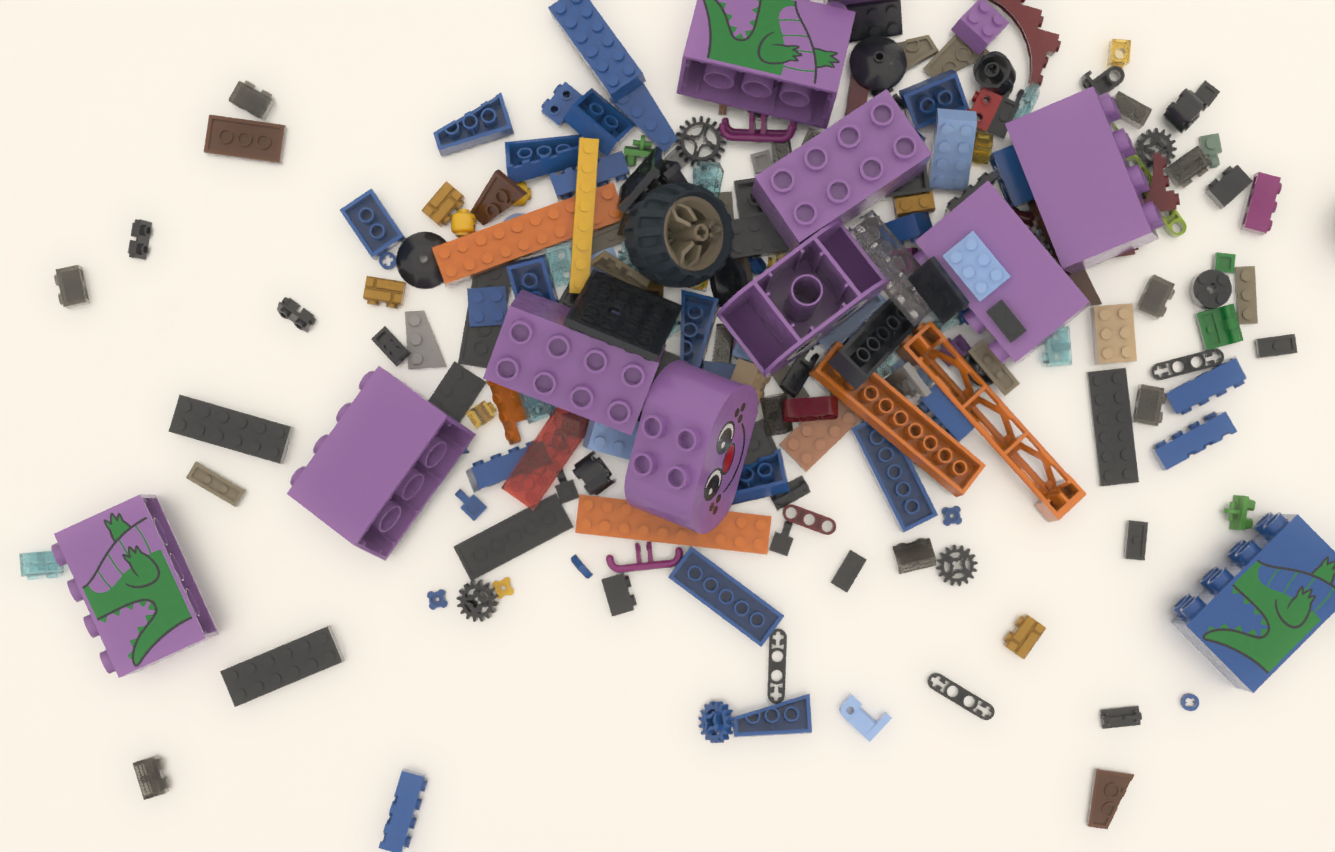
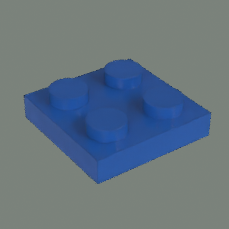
M506 286L467 288L469 326L503 325L507 314Z

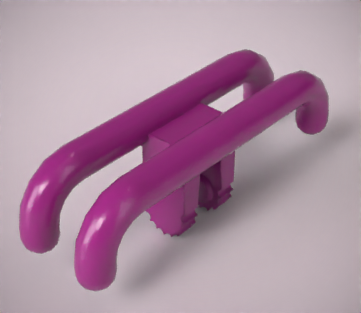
M754 112L749 113V129L732 128L729 125V119L726 117L719 124L720 134L729 141L787 142L792 139L797 130V122L790 121V125H788L786 130L767 129L766 114H761V129H756V116Z
M650 541L646 544L648 562L642 563L641 546L639 543H635L637 563L617 565L612 555L606 556V562L612 571L618 573L671 568L680 562L683 557V550L677 547L673 559L653 561Z

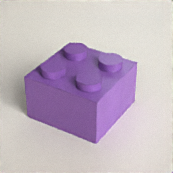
M978 0L957 21L951 30L975 53L980 55L1010 22L986 0Z

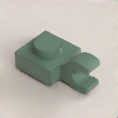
M1219 133L1200 136L1198 139L1202 156L1208 155L1210 168L1218 167L1220 161L1217 154L1222 152Z

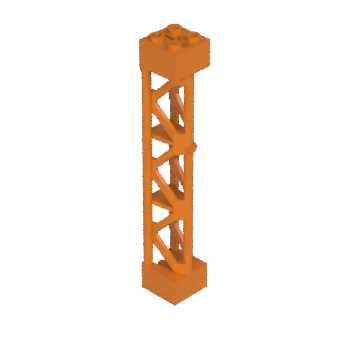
M932 321L926 324L922 322L911 332L912 336L909 334L902 341L895 352L905 363L909 362L912 366L918 364L1040 499L1034 506L1048 522L1060 520L1087 495L949 343L948 339ZM942 343L954 358L934 348ZM937 357L959 369L966 388L962 391L935 361ZM968 373L981 387L975 392L972 388ZM983 391H985L997 405L987 401L979 395ZM978 403L1001 416L1007 435L1002 436L976 407ZM1009 420H1011L1023 434L1015 437ZM1026 437L1038 451L1023 444L1021 441ZM1019 449L1042 461L1048 478L1046 482L1017 452ZM1051 466H1052V467L1060 474V476L1063 478V479L1060 480L1057 484H1056V481H1055V478H1054V475H1053Z

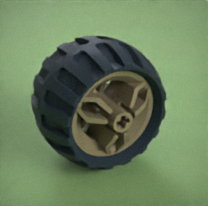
M668 183L648 191L632 207L624 227V231H626L624 243L630 255L631 263L639 269L638 272L644 277L666 287L685 288L709 280L726 264V259L732 252L731 246L734 239V231H732L731 215L725 209L726 205L721 199L715 197L714 193L710 190L691 183Z

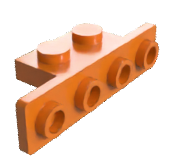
M486 380L492 391V399L497 406L499 420L503 424L506 439L510 445L520 442L521 438L516 423L531 418L524 394Z

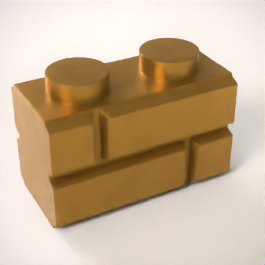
M446 181L424 206L422 212L437 225H446L451 220V213L455 209L458 211L464 205L463 199L465 197Z
M933 191L893 198L896 218L919 212L932 213L936 210Z
M367 276L363 299L367 300V304L379 305V302L386 303V307L397 309L398 305L403 306L406 283Z
M1027 614L1024 617L1022 615L1019 616L1014 624L1017 627L1013 632L1009 631L1003 639L1005 641L1004 646L1022 659L1027 657L1046 630L1045 626Z

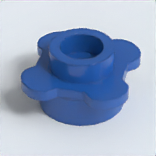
M750 257L748 259L751 271L754 274H762L766 270V263L761 257H756L755 259Z
M954 506L953 508L944 507L942 509L944 525L961 524L962 518H960L961 509L959 506Z
M440 589L437 592L429 591L427 593L431 610L447 606L445 590Z

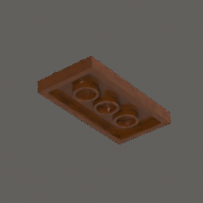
M209 114L204 153L281 164L286 126Z

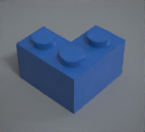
M928 212L912 213L880 225L886 247L893 246L894 249L905 246L904 242L907 241L915 243L919 237L933 227Z

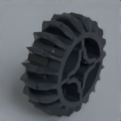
M703 116L699 117V122H696V118L692 117L693 124L686 120L687 128L682 125L679 127L683 133L676 132V136L681 139L676 141L675 144H680V146H677L675 149H682L683 152L678 156L681 158L685 154L687 156L684 159L685 163L691 159V167L694 166L695 162H698V168H701V163L704 162L707 168L709 167V160L712 164H715L714 157L721 159V155L718 152H725V149L720 146L726 145V141L720 140L723 136L719 134V127L715 129L716 121L710 125L709 117L706 119V123L703 122ZM702 128L700 134L688 135V132L692 129ZM708 130L714 134L716 145L706 138ZM703 135V142H706V144H702L701 147L699 146L697 151L698 146L695 141H699ZM684 140L694 145L693 155L687 151ZM703 149L714 150L708 156L698 157Z

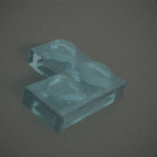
M1032 82L1030 87L1027 86L1022 95L1024 97V105L1022 109L1018 108L1014 119L1031 113L1040 96L1039 85Z

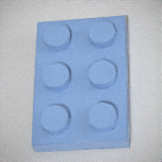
M974 231L943 255V258L980 302L1011 277Z

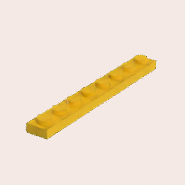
M579 138L569 293L580 294L590 276L599 139Z

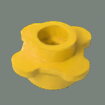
M508 577L503 578L501 581H494L492 587H495L496 594L499 596L497 597L498 599H502L506 595H513L514 589L510 585L511 580Z

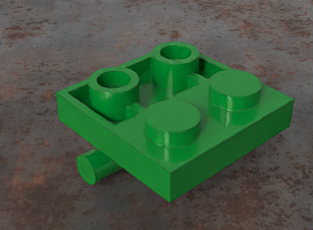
M1234 304L1195 314L1205 351L1244 341Z

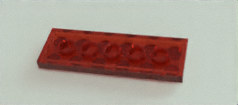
M556 407L501 489L534 511L586 435L590 419Z

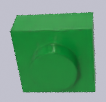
M1216 252L1214 270L1233 274L1236 254Z

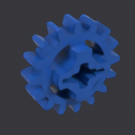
M710 701L709 704H705V710L700 711L702 717H698L701 721V724L698 726L703 729L701 735H706L705 740H710V743H724V740H729L728 735L733 734L731 727H735V724L732 723L735 717L731 716L733 710L728 709L729 705L723 704V701Z

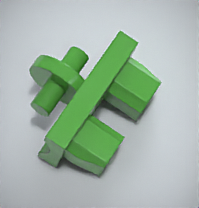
M641 135V140H633V145L640 147L625 146L623 154L625 155L627 165H636L637 156L644 157L645 159L653 150L644 148L652 147V142L645 141V135Z
M1234 495L1229 509L1223 510V513H1229V529L1245 531V529L1252 528L1253 520L1252 518H1247V510L1253 511L1256 502L1249 499V496Z

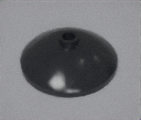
M872 36L861 40L853 48L849 59V68L853 78L861 86L874 91H883L896 86L904 77L907 67L906 55L901 46L894 40L884 36ZM881 56L883 59L878 60L876 57Z
M418 232L407 237L400 245L396 255L397 269L404 281L419 289H431L441 285L444 281L432 252V247L447 241L432 232ZM422 256L427 257V261L424 263L420 261Z
M731 256L726 259V264L722 269L710 278L713 296L719 299L720 307L748 284L743 267Z

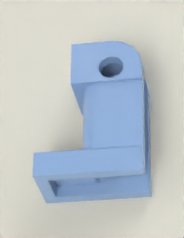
M850 693L840 704V713L870 742L892 717L884 712L875 721L861 708L862 704ZM852 707V712L847 713V708Z

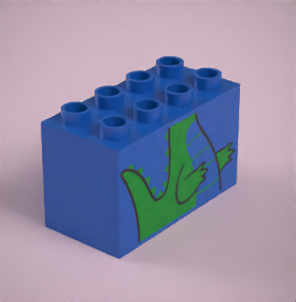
M1271 512L1267 513L1254 526V529L1259 534L1248 542L1242 539L1236 543L1227 553V556L1232 561L1220 570L1216 566L1209 570L1199 582L1204 589L1193 597L1190 594H1186L1172 608L1177 616L1171 623L1236 688L1254 693L1335 612V551L1298 514H1282L1278 512L1273 515Z

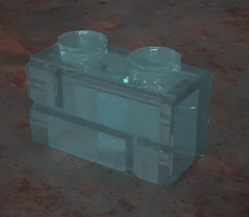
M52 551L20 553L19 555L21 577L27 576V580L39 579V575H46V578H57L59 573H64V566L61 567L57 563Z

